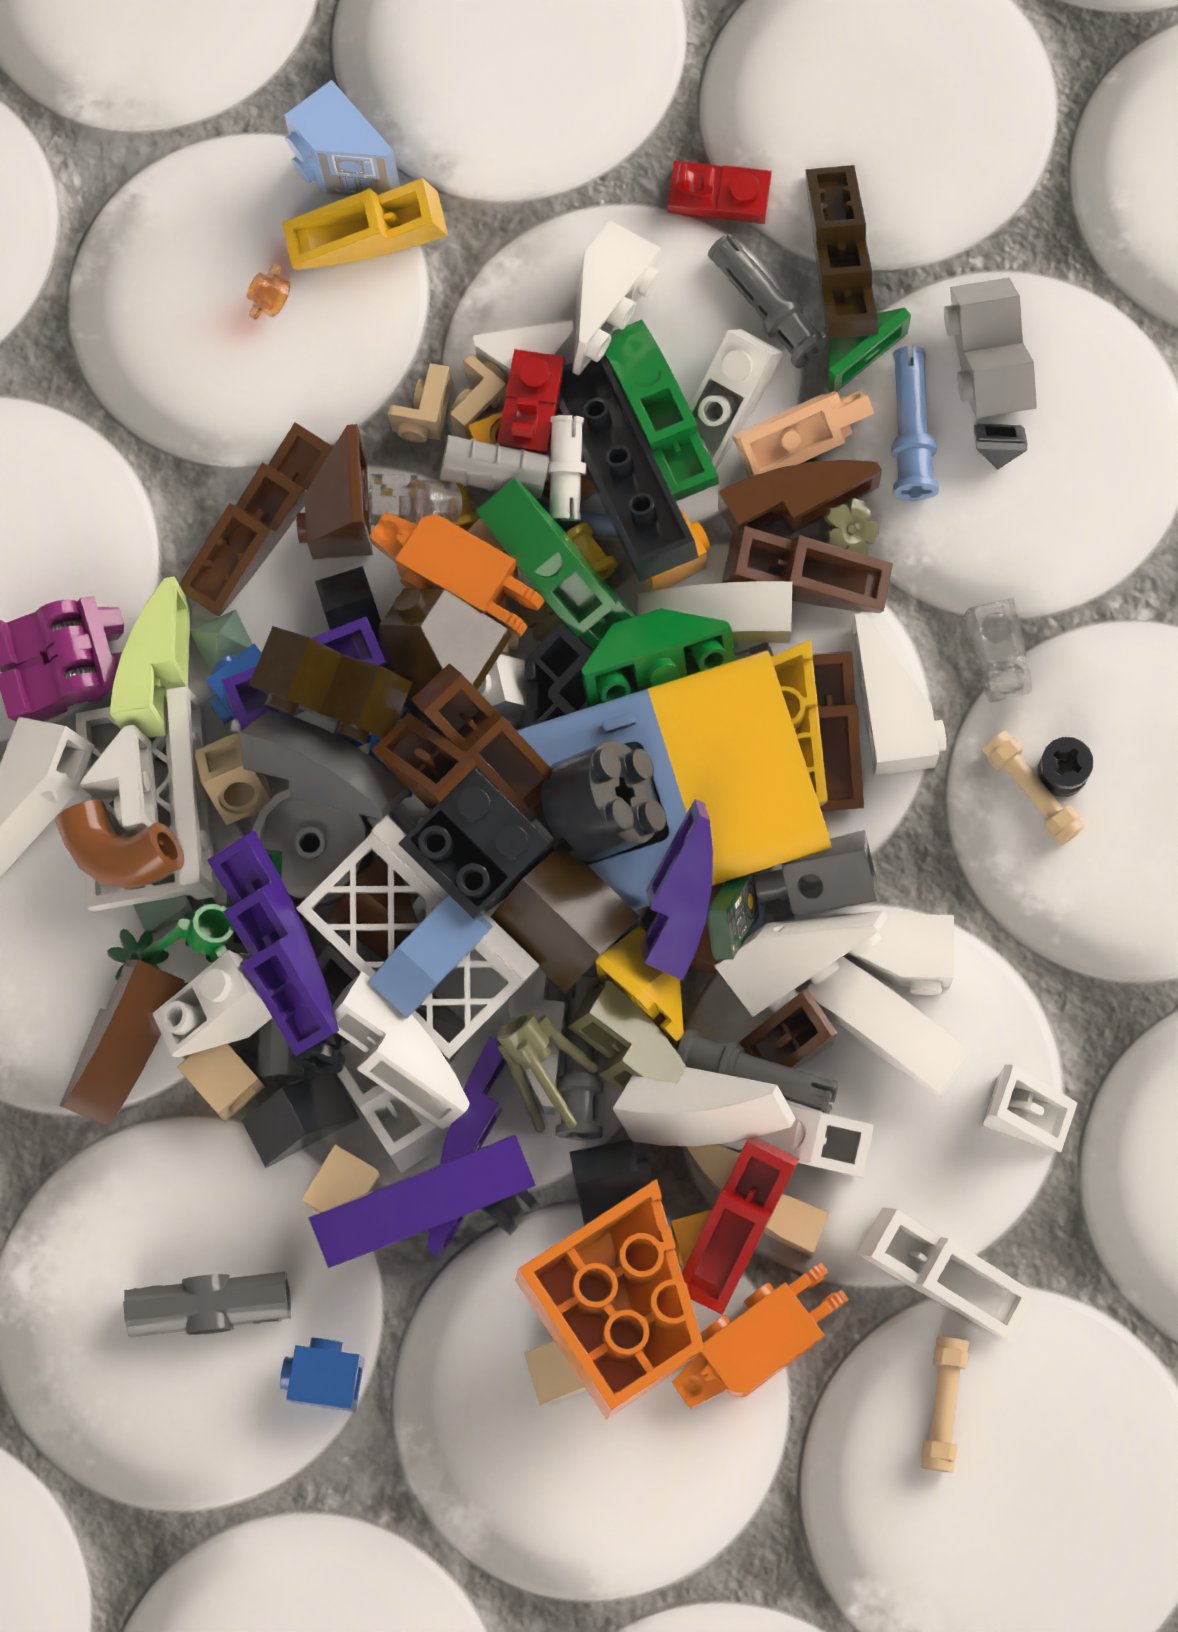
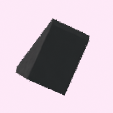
M363 566L315 581L330 630L367 617L379 644L381 619Z
M336 1073L324 1074L282 1087L241 1121L265 1168L360 1118Z

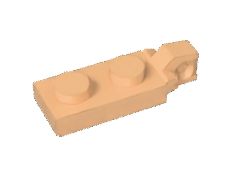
M860 390L839 398L836 391L825 395L816 396L732 435L747 475L752 477L780 467L801 464L846 443L844 438L853 434L850 425L874 414L868 395L861 393Z

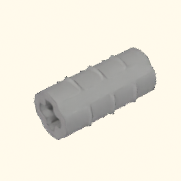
M448 435L439 478L440 480L463 484L464 487L470 485L485 488L490 492L492 490L498 491L510 479L516 476L533 497L540 500L544 489L549 457L548 455L525 451L524 448L519 450L500 446L499 443L494 445L475 441L474 438L469 440Z

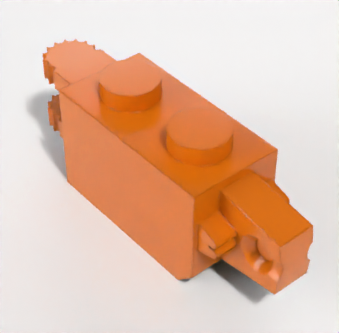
M385 512L369 536L371 544L396 563L399 576L402 577L400 582L404 587L412 589H445L506 627L514 636L521 637L528 626L520 617L500 607L505 596L507 595L523 606L538 611L545 601L539 593L517 580L519 575L514 558L438 514L422 517L417 525Z
M822 1262L789 1286L785 1282L774 1289L770 1282H768L743 1301L749 1308L732 1322L725 1314L700 1333L705 1340L703 1343L705 1349L672 1381L677 1393L690 1409L724 1391H727L732 1396H748L823 1340L825 1335L817 1324L845 1304L849 1298L843 1290L837 1293L833 1292L823 1299L818 1307L810 1313L807 1312L797 1297L808 1288L812 1289L824 1280L828 1270Z

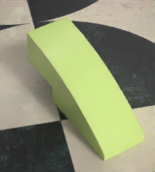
M174 576L163 579L147 601L134 624L121 654L112 689L109 714L118 728L121 730L124 726L134 724L148 738L166 735L167 690L184 686L188 687L191 605Z

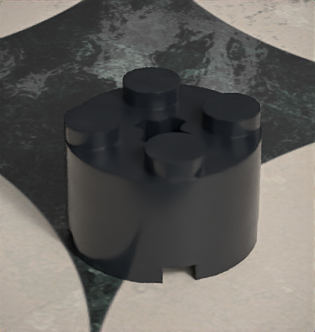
M617 741L601 743L552 764L548 769L553 770L550 779L542 783L541 802L547 825L556 840L565 838L574 848V850L568 853L575 859L588 863L595 862L648 841L655 832L662 830L665 826V812L659 804L657 790L652 779L653 763L643 749L632 750Z

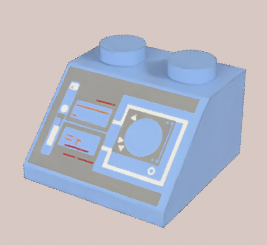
M332 80L284 114L289 132L285 140L295 154L291 162L306 183L309 184L314 180L325 194L351 196L369 188L379 195L400 187L393 150Z

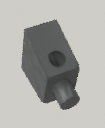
M862 830L830 838L832 845L830 849L782 863V869L754 875L760 904L764 905L789 899L793 915H804L877 901V878L866 831ZM813 874L818 876L820 880L808 882L802 876Z

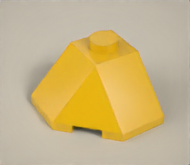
M638 926L608 949L595 962L597 978L600 985L609 980L631 998L659 1027L674 1049L678 1050L684 1035L680 979L644 963L640 944L647 932Z

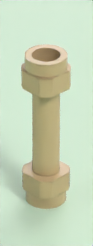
M1007 731L1001 732L984 746L982 751L988 757V761L997 772L1003 768L1047 820L1044 829L1061 846L1069 842L1085 828V825L1079 819L1080 816L1071 805L1063 808L1020 756L1023 751L1022 746Z
M940 1336L936 1338L933 1365L939 1367L930 1440L923 1441L921 1468L949 1473L954 1471L957 1444H952L951 1441L960 1369L967 1368L969 1341Z

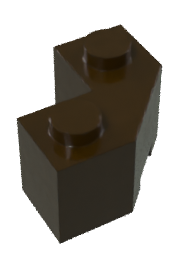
M272 626L249 686L268 694L265 704L275 709L295 715L297 709L300 708L337 723L338 726L335 732L355 741L366 743L368 735L383 739L396 726L413 682L382 666L343 655L310 637Z

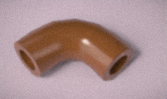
M89 800L78 803L63 810L55 817V823L63 843L78 868L105 886L132 890L160 881L180 870L184 865L182 846L168 827L161 823H154L133 836H122L113 826L102 800Z

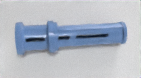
M904 346L893 352L898 416V437L894 439L891 445V453L897 459L898 481L893 485V493L895 497L902 500L918 501L932 498L939 492V484L933 478L932 456L937 452V444L933 437L928 434L925 350L921 347L913 346V357H911V366H909L908 346Z

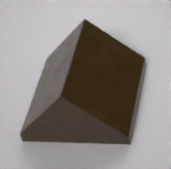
M563 841L517 884L490 917L566 993L635 923L640 915L583 860L575 859L568 852L572 851V849Z

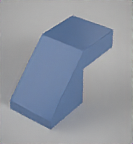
M448 894L395 949L368 982L408 1018L419 1008L441 981L469 955L492 929L493 925L483 916L474 920Z

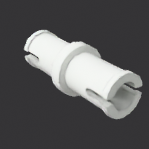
M572 415L551 416V462H548L547 474L550 475L549 514L555 521L558 519L567 522L581 521V476L586 475V463L581 462L582 424L584 423V418L575 416L572 419Z

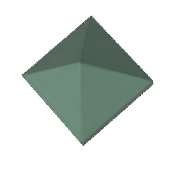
M236 609L190 631L210 674L212 668L221 659L231 654H235L237 657L253 645Z

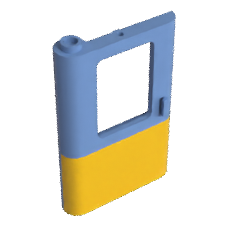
M768 650L517 730L550 767L560 760L607 741H617L626 746L631 744L641 745L651 758L654 768L653 779L669 826V836L662 842L588 865L633 910L649 906L646 889L694 799L705 803L710 819L713 846L712 886L832 848L826 824ZM621 727H625V728H622V729H619V730H616V731H613V732H610V733H607V734H606V732H609V731H612V730H615V729H618V728H621Z

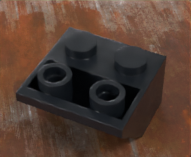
M475 767L398 843L474 920L503 901L517 884L554 850L552 843Z

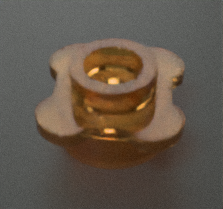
M274 263L266 275L260 272L252 280L247 291V299L253 302L249 313L250 318L256 320L261 313L274 317L284 306L290 292V282L278 276L281 271L280 265Z

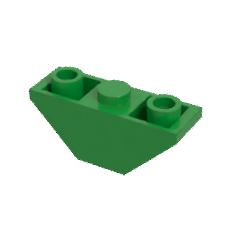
M663 608L612 624L581 669L587 707L589 708L736 661L730 624L724 620Z

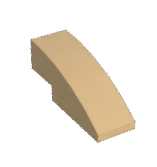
M718 1144L683 1146V1151L697 1171L719 1195L740 1153ZM783 1194L764 1233L777 1242L812 1258L830 1212Z

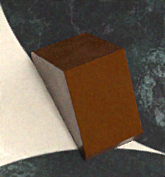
M410 713L372 749L376 757L428 809L440 803L477 765L473 757Z
M378 855L356 878V886H388V864ZM394 871V886H405L403 879ZM350 893L342 896L329 915V918L337 924H350ZM356 893V924H388V893ZM394 893V924L418 923L408 893ZM356 931V937L360 942L385 961L388 959V931ZM394 931V951L413 931Z
M806 989L739 1043L741 1047H744L746 1054L797 1069L833 1046L838 1033L810 991Z

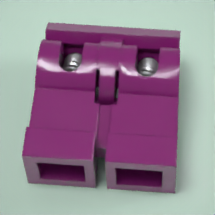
M90 596L81 597L78 601L58 600L41 606L36 612L12 621L4 622L0 620V671L3 672L0 674V691L7 717L16 722L18 717L45 722L67 712V707L74 704L102 700L113 688L122 652L111 653L107 642L118 640L124 633V621L120 608L97 607L95 597Z

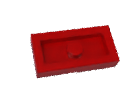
M674 160L667 205L668 213L765 224L772 171Z
M514 349L496 444L499 443L500 446L519 450L524 448L525 451L548 455L552 429L550 418L556 415L565 367L564 356Z

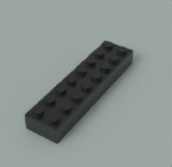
M605 355L598 362L591 359L580 375L572 372L573 363L565 365L557 409L560 415H572V419L575 416L584 418V423L582 424L581 460L583 463H586V471L638 581L641 582L699 558L695 540Z

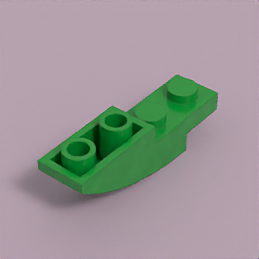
M643 320L631 323L623 330H614L604 355L675 501L677 502L718 485V474L698 433L697 422L666 359Z
M516 476L476 508V512L507 554L516 560L518 568L572 632L577 637L582 636L593 650L596 649L612 624L635 617V614L585 560L582 550Z

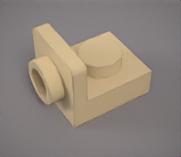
M469 354L463 360L466 378L476 387L474 389L469 387L459 394L452 405L450 417L454 433L460 438L471 440L468 425L500 413L503 410L507 378L491 361L485 360L481 363L472 354Z
M429 363L426 380L419 379L416 384L413 400L414 409L390 405L388 419L392 431L396 432L399 437L417 443L426 442L427 438L441 441L454 387L449 366Z

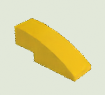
M423 178L379 195L369 188L282 222L291 266L295 270L357 262L413 248L448 236L438 191Z

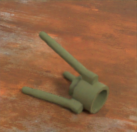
M531 1012L522 1013L514 1017L498 1031L496 1037L499 1043L496 1047L507 1061L535 1130L539 1133L543 1132L545 1125L521 1064L525 1069H531L567 1127L570 1129L575 1128L577 1122L541 1064L551 1053L548 1043L551 1040L590 1073L598 1071L597 1064L558 1032L546 1015L541 1016L537 1020Z

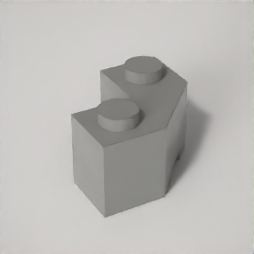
M1010 278L950 287L951 305L944 306V321L948 336L954 335L961 366V371L957 373L961 401H969L977 418L1037 409L1034 361L1023 343L1020 295Z

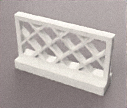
M187 686L167 690L166 735L157 736L151 744L153 760L158 757L167 764L168 776L156 790L157 808L161 805L171 814L169 829L174 833L182 846L184 865L180 870L174 872L175 882L156 886L147 884L144 885V888L132 890L120 888L115 893L101 895L100 883L84 872L86 907L91 911L169 899L181 895H192L196 900L216 897L215 873L207 859L214 856L210 797L201 783L194 755L195 750L206 746L203 703ZM110 707L75 713L76 733L92 743L91 726L111 722L116 725L109 714ZM165 746L167 756L161 752ZM95 747L93 749V752L91 754L83 777L94 765L93 754L98 758L102 755V753ZM80 787V803L96 800ZM168 794H169L170 804H168L166 801H164V799L166 798V796H167ZM115 797L108 798L106 801L102 800L108 814L116 817L114 811ZM126 829L120 834L125 837L133 836Z
M387 815L371 830L372 833L296 908L360 973L364 972L370 978L376 973L373 969H379L384 962H365L357 954L356 931H388L389 958L394 952V931H414L420 924H394V893H417L426 902V917L432 912V908L435 909L448 896V893L398 844L406 834ZM371 850L388 864V886H356V865ZM394 871L409 886H394ZM350 872V886H336ZM350 893V924H327L312 910L327 894ZM356 893H388V924H356ZM487 913L482 916L493 927L474 948L486 961H470L469 953L464 961L456 967L464 968L465 999H433L431 993L420 1005L427 1006V1022L416 1011L412 1014L448 1059L476 1033L540 966ZM335 931H350V946ZM493 967L508 982L494 998L470 999V968ZM465 1005V1028L448 1043L433 1029V1006ZM470 1005H486L471 1021Z

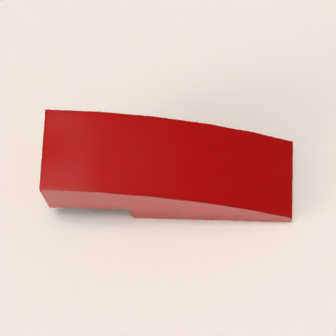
M757 1137L746 1141L682 1271L683 1280L687 1284L691 1300L723 1315L800 1160L799 1158Z

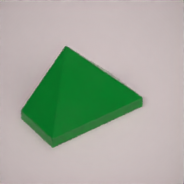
M905 307L877 313L878 335L830 339L827 389L830 392H838L908 334L911 314Z

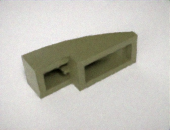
M609 980L585 996L567 1028L609 1058L599 1075L621 1092L625 1089L632 1075L677 1084L686 1069L680 1055L659 1027L631 998Z

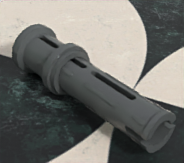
M728 234L727 237L723 236L717 240L709 249L708 257L722 270L735 288L764 320V332L769 337H776L792 355L790 360L795 368L805 367L818 358L830 342L827 334L823 331L818 332L802 314L804 309L798 301L793 299L787 300L768 276L742 249L733 235Z
M582 976L566 992L565 1037L596 1063L597 1049L567 1028L585 996L599 987V979ZM565 1053L564 1075L560 1076L559 1081H557V1090L562 1094V1098L574 1116L577 1125L575 1128L570 1129L561 1117V1124L556 1126L555 1135L559 1138L571 1140L603 1137V1127L598 1125V1095L604 1092V1083L601 1081V1077L597 1076V1072L590 1073Z
M692 1028L686 1030L677 1050V1053L688 1068L778 1085L785 1100L822 1111L823 1113H830L832 1104L829 1103H834L839 1084L836 1080L822 1078L746 1054L744 1047H741L740 1043L731 1041L728 1045L700 1037L698 1030Z

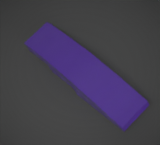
M253 831L210 857L207 861L234 904L223 912L250 955V958L240 964L293 1053L297 1056L339 1031V1027L324 977L303 923L278 871L258 835Z
M491 1036L464 1086L463 1091L470 1104L465 1113L450 1124L440 1164L480 1149L503 1111L498 1101L487 1096L507 1063L496 1047L499 1041ZM466 1215L429 1229L427 1248L431 1254L441 1259Z
M512 1135L308 1217L326 1265L328 1268H331L532 1188L536 1184L516 1135Z

